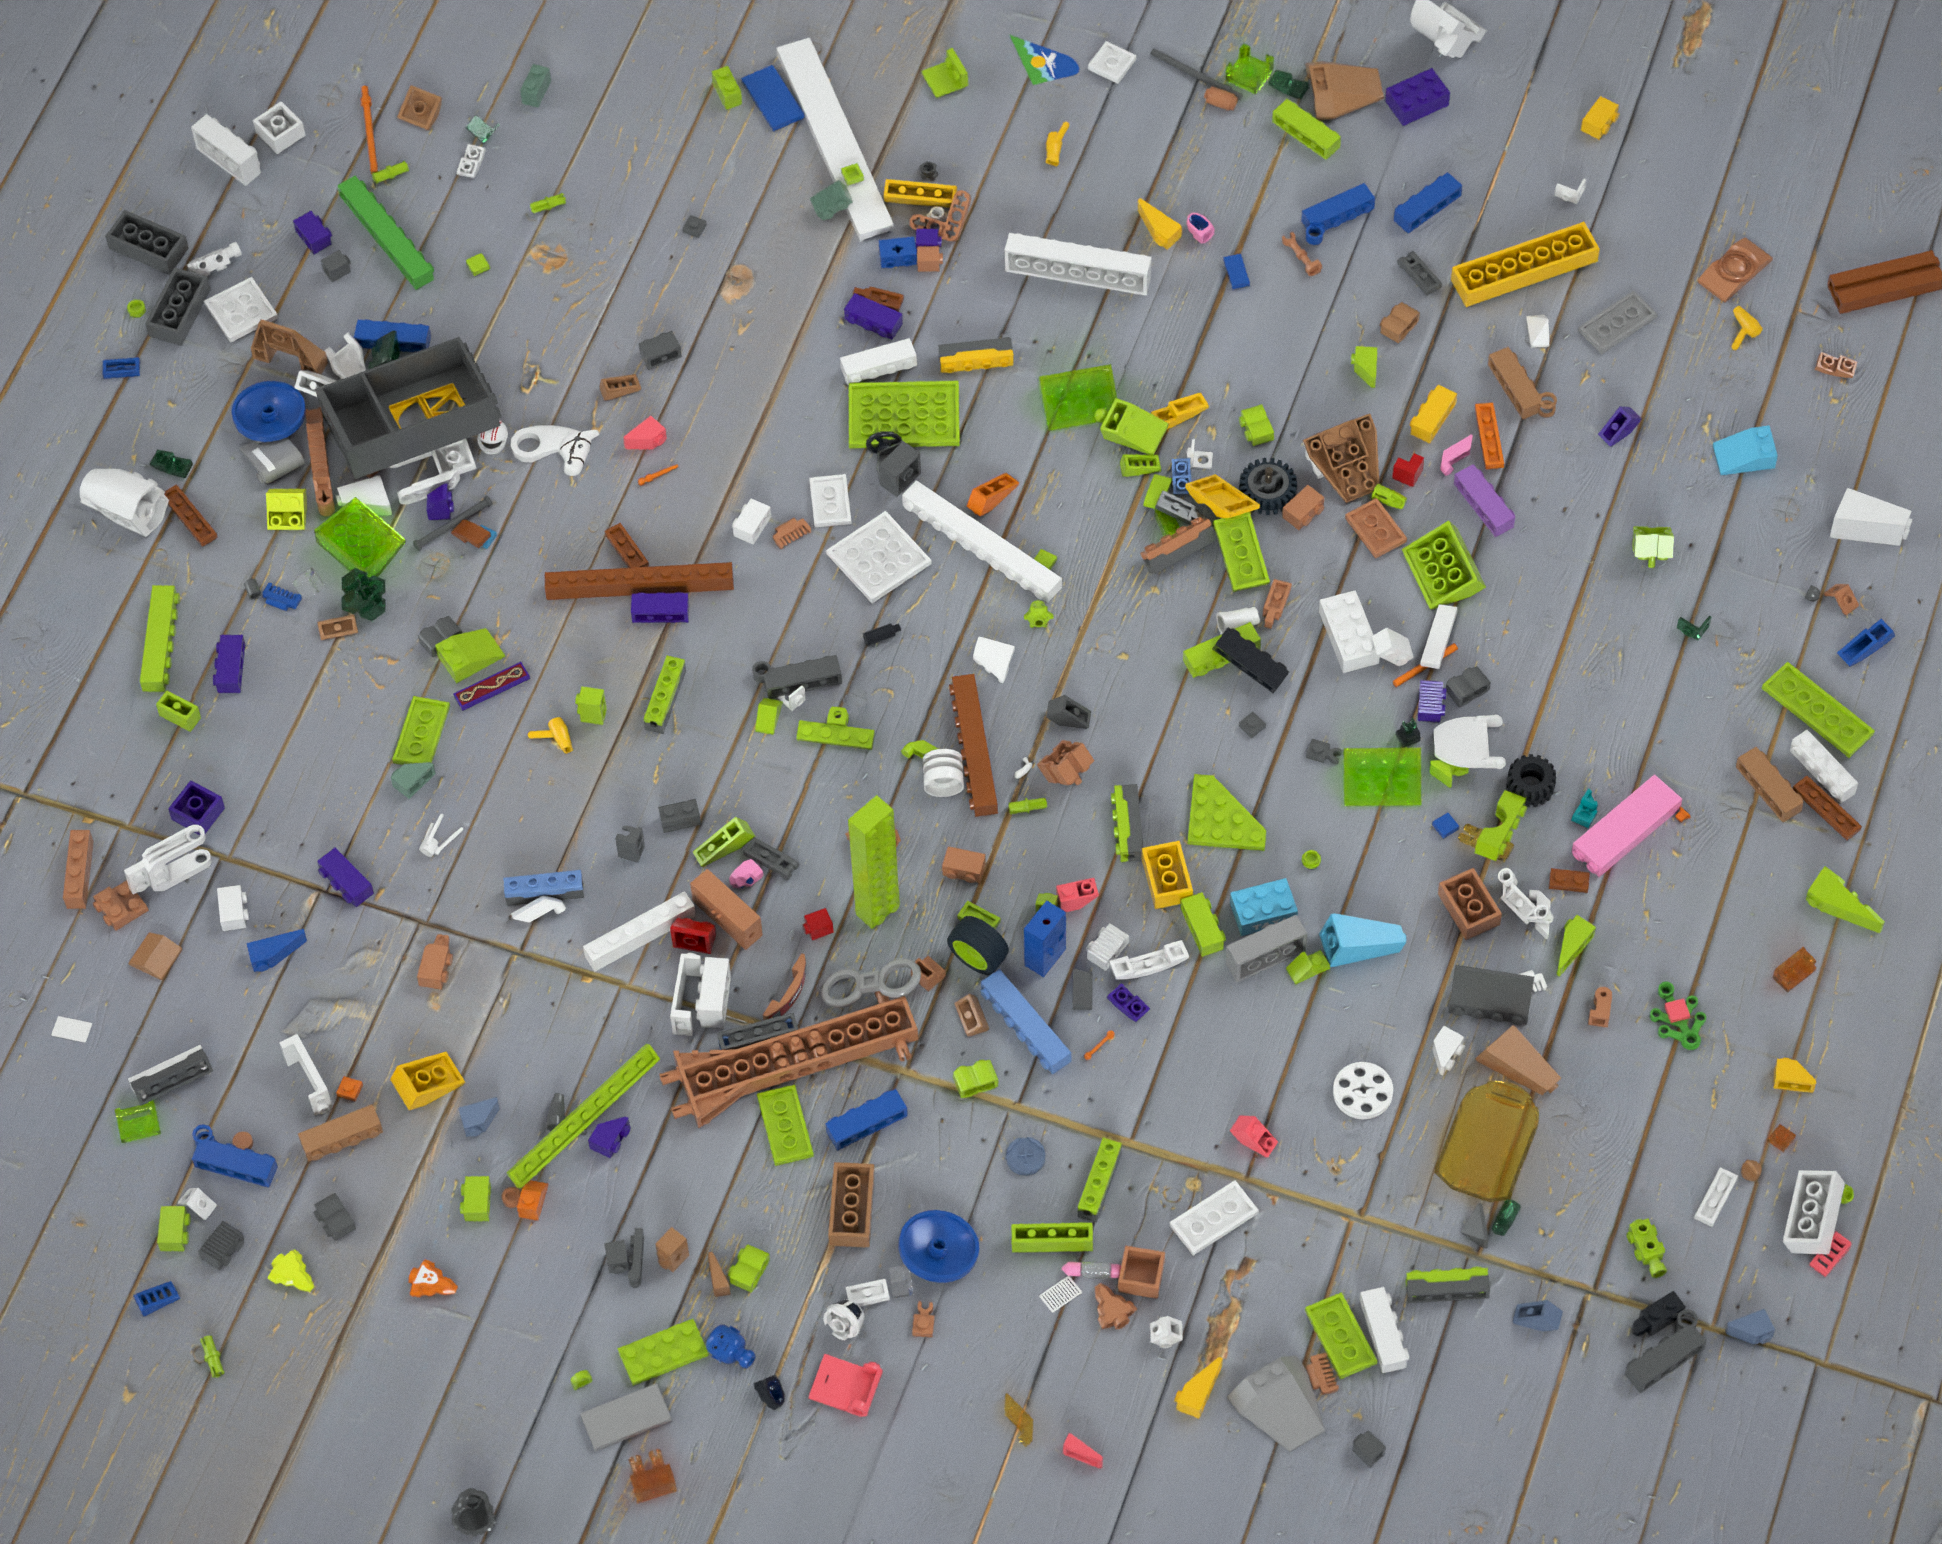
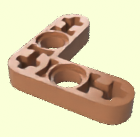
M964 190L955 193L946 223L916 214L910 219L911 228L914 230L930 229L933 223H938L940 227L938 236H942V239L947 241H957L961 235L968 213L971 195ZM963 194H965L964 197L967 198V200L963 201L961 204V207H964V210L960 208H955L956 205L960 206L961 200L958 199L959 196H963ZM955 211H960L962 214L959 221H954L952 217ZM920 218V221L927 223L926 227L918 225L916 228L917 225L914 221ZM950 222L954 224H959L958 227L954 226L953 231L956 233V235L951 236L950 238V235L947 234L948 230L951 231L953 228V225H950Z

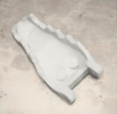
M349 332L344 335L348 344L337 353L330 347L324 350L329 358L332 371L341 379L366 371L361 346Z

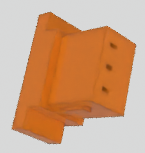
M1680 806V811L1675 815V818L1680 822L1687 818L1690 819L1691 815Z

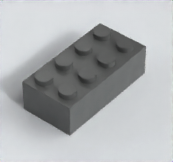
M126 210L122 212L105 236L109 249L167 274L172 273L174 267L177 266L189 249L185 235Z
M174 267L145 323L149 337L183 345L211 290L207 276Z

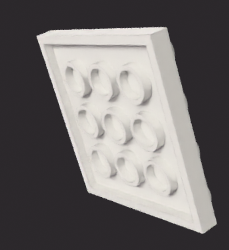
M886 511L826 550L827 555L871 603H874L931 565V559Z

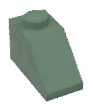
M431 762L403 764L392 773V786L410 799L436 774L434 764Z

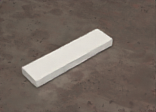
M1438 605L1421 659V666L1440 668L1457 615V607Z

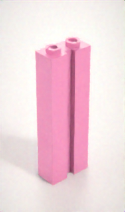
M1654 774L1573 843V856L1578 861H1585L1587 863L1586 867L1591 873H1595L1598 877L1602 876L1675 814L1682 804V798Z

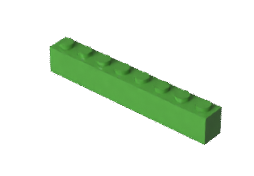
M355 175L337 185L341 199L415 290L434 280V268L431 263H427L422 252L415 249L412 240L405 237L403 229L397 227L394 218L391 215H387L381 203L378 204L375 195L367 190L363 180L360 181Z

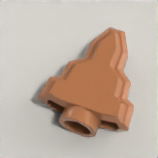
M1102 1283L1095 1286V1298L1099 1303L1097 1307L1099 1314L1098 1322L1101 1328L1107 1329L1115 1326L1116 1329H1121L1130 1322L1129 1317L1137 1310L1135 1305L1131 1301H1126L1121 1295H1115L1109 1287Z

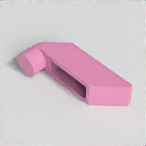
M1472 434L1443 451L1440 470L1445 476L1453 472L1454 468L1451 465L1470 455Z

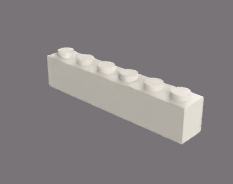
M684 891L584 945L585 958L595 972L669 932L671 925L677 918H695V906Z

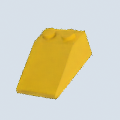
M446 1051L398 1065L390 1078L408 1110L425 1106L465 1084L463 1077Z

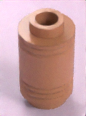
M1213 86L1210 89L1207 88L1204 95L1206 103L1228 111L1234 110L1238 101V97L1235 94Z

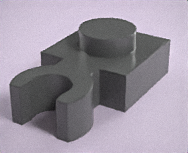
M1312 739L1306 753V758L1325 763V760L1329 759L1331 763L1338 764L1339 758L1334 757V755L1341 756L1342 750L1339 748L1330 749L1329 743Z

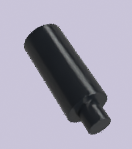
M890 623L863 633V638L866 645L869 646L896 636V632L901 631V627L899 624L892 625Z

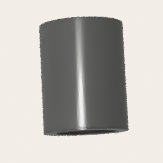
M256 579L246 580L244 586L249 599L255 600L261 597L262 594Z

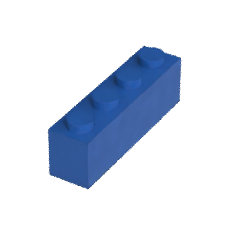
M1449 172L1437 177L1432 184L1426 185L1418 194L1412 195L1408 201L1395 208L1394 221L1409 234L1458 199L1462 194V184Z
M365 319L357 320L354 338L361 348L416 353L429 348L431 332L429 325L393 323Z
M896 1089L885 1091L880 1097L874 1100H867L862 1106L851 1108L845 1114L831 1118L825 1123L826 1133L838 1151L907 1117V1106Z

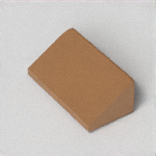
M354 614L317 622L321 640L358 633Z
M968 994L954 1003L968 1037L989 1030L988 1023L976 996Z

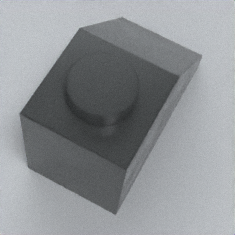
M1066 695L1048 702L1046 718L1059 726L1089 728L1091 711Z

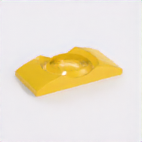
M1216 474L1185 484V488L1197 504H1206L1216 517L1231 518L1260 508V504Z

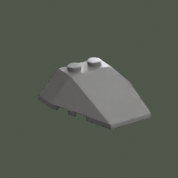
M1296 1355L1280 1357L1249 1375L1227 1397L1242 1417L1249 1419L1254 1423V1426L1258 1429L1261 1428L1270 1435V1438L1289 1452L1325 1432L1308 1372Z

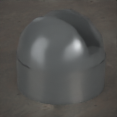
M1811 585L1805 595V599L1817 601L1820 598V590Z

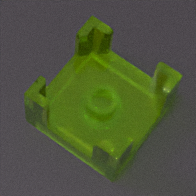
M1243 43L1239 48V58L1232 66V63L1229 62L1226 66L1225 81L1253 94H1257L1273 72L1274 57L1266 54L1265 62L1251 56V47Z

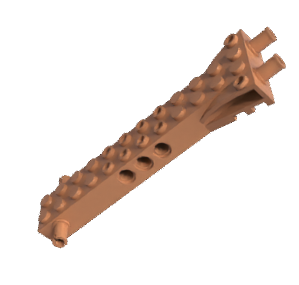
M876 991L874 994L879 1003L878 1005L736 1050H710V1052L692 1050V1053L673 1051L676 1069L659 1073L663 1086L680 1080L688 1097V1103L671 1107L674 1119L692 1114L695 1117L698 1128L710 1123L713 1118L726 1110L741 1096L894 1047L897 1050L900 1061H905L904 1057H906V1060H909L912 1055L907 1043L918 1040V1029L906 997L903 996L890 1001L889 997L883 995L880 991Z

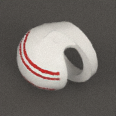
M499 420L501 426L478 434V445L486 454H497L505 447L508 431L506 425L501 420ZM481 441L489 444L500 441L502 443L497 448L490 449L486 448Z

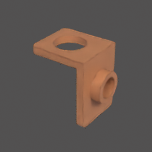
M1835 584L1823 593L1824 596L1835 597L1844 615H1848L1859 606L1849 584Z

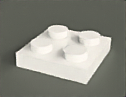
M1106 41L1088 64V70L1118 84L1136 61V55Z

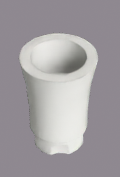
M1255 607L1218 612L1216 614L1220 634H1223L1228 627L1235 629L1249 622L1253 626L1260 623L1258 611Z

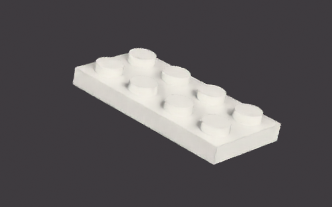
M1233 1181L1172 1220L1170 1227L1194 1256L1259 1214V1210L1239 1184Z

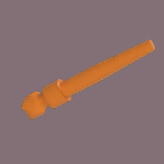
M678 464L656 473L648 474L645 478L641 477L638 479V484L641 486L645 482H651L654 478L678 468Z

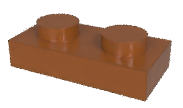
M1551 868L1549 889L1588 893L1590 872Z

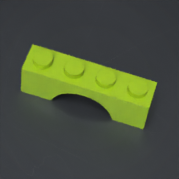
M1504 790L1498 801L1495 816L1503 824L1498 827L1483 828L1477 839L1475 854L1497 861L1499 855L1504 854L1507 847L1506 842L1510 843L1514 833L1513 829L1517 830L1520 824L1519 818L1524 817L1526 813L1525 797Z

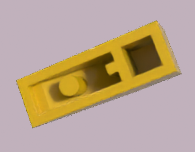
M1138 199V212L1153 240L1159 246H1163L1168 250L1182 236V225L1143 199Z
M1218 1357L1184 1385L1182 1391L1178 1390L1174 1402H1177L1178 1411L1200 1419L1221 1371L1223 1358Z

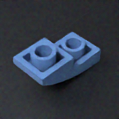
M1190 458L1172 459L1173 495L1189 494L1185 484L1191 482Z

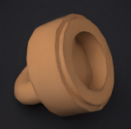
M1749 1159L1743 1163L1741 1168L1742 1177L1748 1181L1757 1180L1762 1172L1760 1164Z

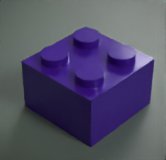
M190 780L168 810L171 819L185 828L191 825H199L206 834L224 811L225 806L221 796Z

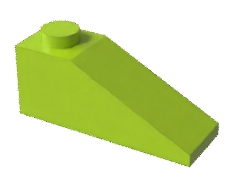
M734 817L692 852L700 866L704 867L742 848L756 836L746 821Z
M1579 915L1569 919L1564 925L1565 933L1557 970L1559 977L1595 936L1596 927Z

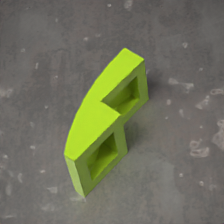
M1154 474L1143 506L1155 509L1161 492L1169 491L1172 485V478Z

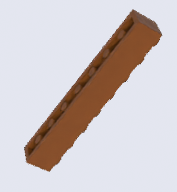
M975 675L953 676L952 684H949L950 696L954 695V700L952 701L953 712L957 711V717H954L956 728H960V733H957L958 743L963 745V749H960V754L962 755V761L965 760L966 765L963 766L964 777H968L969 782H966L967 794L971 793L972 797L969 799L970 810H974L975 817L998 814V804Z

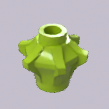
M1036 600L1031 603L1029 611L1024 614V619L1029 621L1031 628L1047 627V622L1053 619V614L1047 610L1048 606H1045L1043 601Z

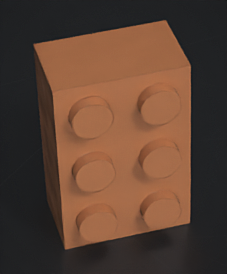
M1474 868L1439 883L1438 895L1465 940L1500 925L1502 913Z

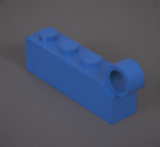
M1360 184L1302 210L1301 222L1306 227V241L1311 245H1318L1323 241L1326 230L1338 227L1341 223L1353 220L1361 214L1372 211L1375 207V197L1366 184ZM1311 233H1318L1319 236L1314 237V236H1311L1310 234H1311Z

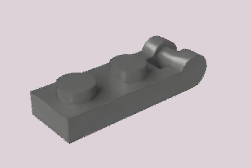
M1414 251L1409 252L1406 257L1397 259L1399 267L1407 272L1426 295L1442 287L1441 281Z
M755 837L743 851L745 856L774 871L785 880H789L793 870H796L800 865L795 859ZM783 863L787 864L786 868L782 867Z
M635 1228L634 1235H631L630 1247L633 1248V1254L629 1255V1266H632V1269L628 1272L629 1285L632 1288H638L642 1280L643 1228Z

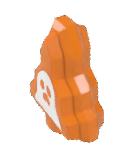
M427 1259L421 1263L419 1269L414 1267L411 1270L408 1283L412 1284L410 1296L414 1297L432 1296L436 1293L450 1295L455 1294L458 1286L450 1278L443 1276L442 1270L436 1268L435 1264Z

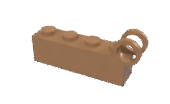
M1506 347L1489 354V368L1522 419L1535 414L1545 418L1555 414L1556 396L1551 392H1544L1542 394L1537 392L1533 380L1528 378L1526 369L1519 364L1515 352ZM1549 396L1554 400V402L1548 400L1542 401V398ZM1540 407L1553 410L1550 413H1543Z

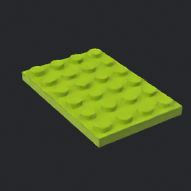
M959 381L849 383V448H867L866 440L868 437L882 431L897 433L911 447L960 446ZM883 437L884 439L889 440L894 439L892 437ZM873 440L871 443L875 448L879 445L877 440Z

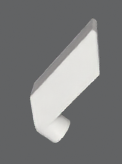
M1529 890L1528 899L1530 901L1536 902V906L1544 904L1550 909L1551 901L1541 891ZM1535 922V929L1545 939H1548L1549 924Z
M543 895L511 913L513 919L530 923L554 909L556 914H559L566 907L562 900Z

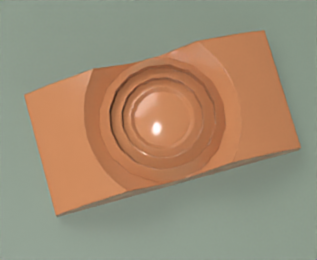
M1745 237L1734 243L1720 259L1714 261L1697 282L1725 303L1773 260V257Z

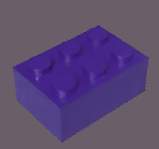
M1433 68L1386 88L1385 102L1403 126L1449 106L1450 91Z

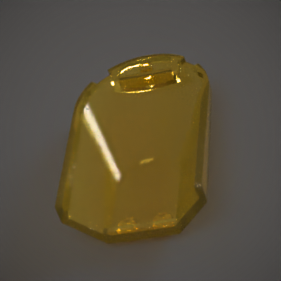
M1488 1081L1487 1084L1470 1089L1460 1103L1434 1173L1452 1190L1487 1202L1511 1199L1539 1124V1111L1531 1096L1521 1087L1505 1081Z

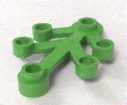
M1667 981L1662 982L1658 987V995L1665 999L1667 1003L1675 1001L1673 997V984ZM1666 990V991H1668L1669 993H1668V994H1665V993H1663L1662 991ZM1693 995L1688 996L1686 999V1006L1690 1015L1698 1004L1697 997ZM1692 1000L1695 1004H1690L1688 1001ZM1654 1008L1651 1010L1650 1019L1653 1022L1661 1020L1677 1026L1681 1030V1032L1670 1029L1667 1025H1661L1658 1029L1659 1037H1671L1679 1040L1687 1050H1695L1700 1046L1701 1038L1698 1033L1701 1026L1706 1022L1707 1017L1705 1013L1697 1012L1695 1014V1023L1690 1031L1687 1025L1689 1019L1671 1023L1668 1015L1660 1009ZM1657 1013L1659 1016L1654 1017L1652 1014ZM1697 1017H1702L1704 1020L1700 1021ZM1687 1040H1693L1694 1043H1689Z

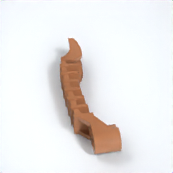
M318 407V409L313 410L306 409V429L318 511L322 516H330L335 512V505L327 460L323 415L321 408Z

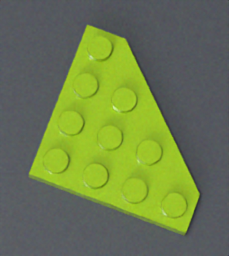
M1194 774L1188 845L1265 851L1266 829L1213 775Z

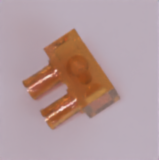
M655 1449L657 1456H655L653 1450L648 1453L653 1469L647 1471L644 1469L641 1455H635L637 1462H635L633 1456L628 1459L633 1475H630V1480L637 1503L677 1491L670 1463L665 1465L661 1449Z

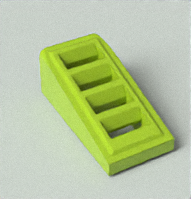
M1123 454L1120 460L1122 477L1161 472L1158 455Z

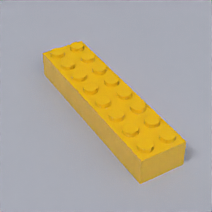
M1581 222L1452 267L1451 281L1465 307L1598 262L1600 248L1585 222Z

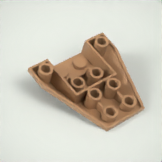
M1326 61L1305 63L1307 78L1311 80L1314 94V111L1317 120L1335 119L1384 99L1379 72L1376 68Z
M1370 413L1316 433L1303 440L1309 458L1345 503L1372 493L1376 485L1380 484L1377 430Z

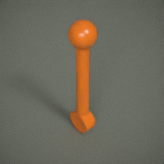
M1109 1030L1107 1036L1090 1052L1084 1054V1058L1090 1060L1092 1054L1108 1039L1114 1038L1115 1033Z

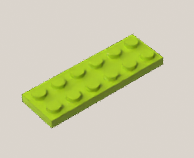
M1786 662L1762 685V689L1848 758L1875 733L1874 729L1789 662Z

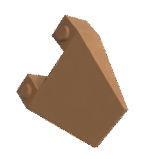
M260 319L251 345L254 359L270 364L276 351L279 350L297 356L301 371L309 370L322 375L328 364L326 352L295 330Z

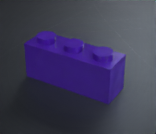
M856 293L853 294L844 308L845 320L851 324H857L865 330L878 333L884 338L887 337L893 340L903 325L902 313Z
M641 592L632 594V623H688V593L665 594L659 592L656 594H646Z
M220 635V642L216 643L218 658H215L214 661L217 671L216 674H213V686H216L218 693H241L246 645L243 635Z
M336 847L317 861L319 874L324 879L328 878L331 881L330 884L335 891L339 890L348 904L352 903L357 907L374 894L372 884Z

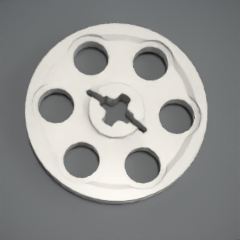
M1357 1062L1344 1067L1338 1073L1333 1085V1097L1339 1109L1346 1115L1356 1119H1372L1381 1115L1389 1107L1393 1097V1084L1387 1072L1381 1067L1368 1062ZM1357 1069H1362L1366 1074L1358 1077L1354 1072ZM1375 1076H1381L1383 1077L1384 1081L1383 1083L1377 1084L1373 1081V1078ZM1347 1080L1350 1085L1347 1088H1343L1339 1085V1082ZM1360 1088H1364V1090H1366V1093L1362 1094ZM1381 1093L1385 1094L1387 1100L1379 1101L1376 1096ZM1344 1098H1351L1353 1104L1349 1106L1344 1105L1342 1100ZM1365 1104L1370 1105L1372 1110L1370 1112H1363L1361 1106Z

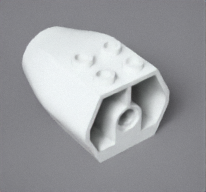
M95 468L87 473L80 487V502L99 511L116 524L145 537L162 522L169 499L164 495L165 491L157 487L158 483L150 478L148 480L143 479L144 477L137 472L132 474L122 469Z

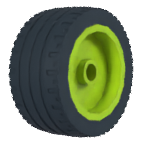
M965 916L947 938V944L952 953L966 966L984 975L992 974L1009 953V947L1000 933L985 921L974 916Z

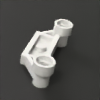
M1509 868L1500 870L1498 879L1503 884V895L1500 898L1526 925L1529 922L1551 923L1554 919L1551 910L1544 904L1535 906L1517 888L1518 880Z

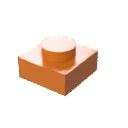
M344 1076L336 1094L338 1097L356 1102L363 1083L362 1081Z

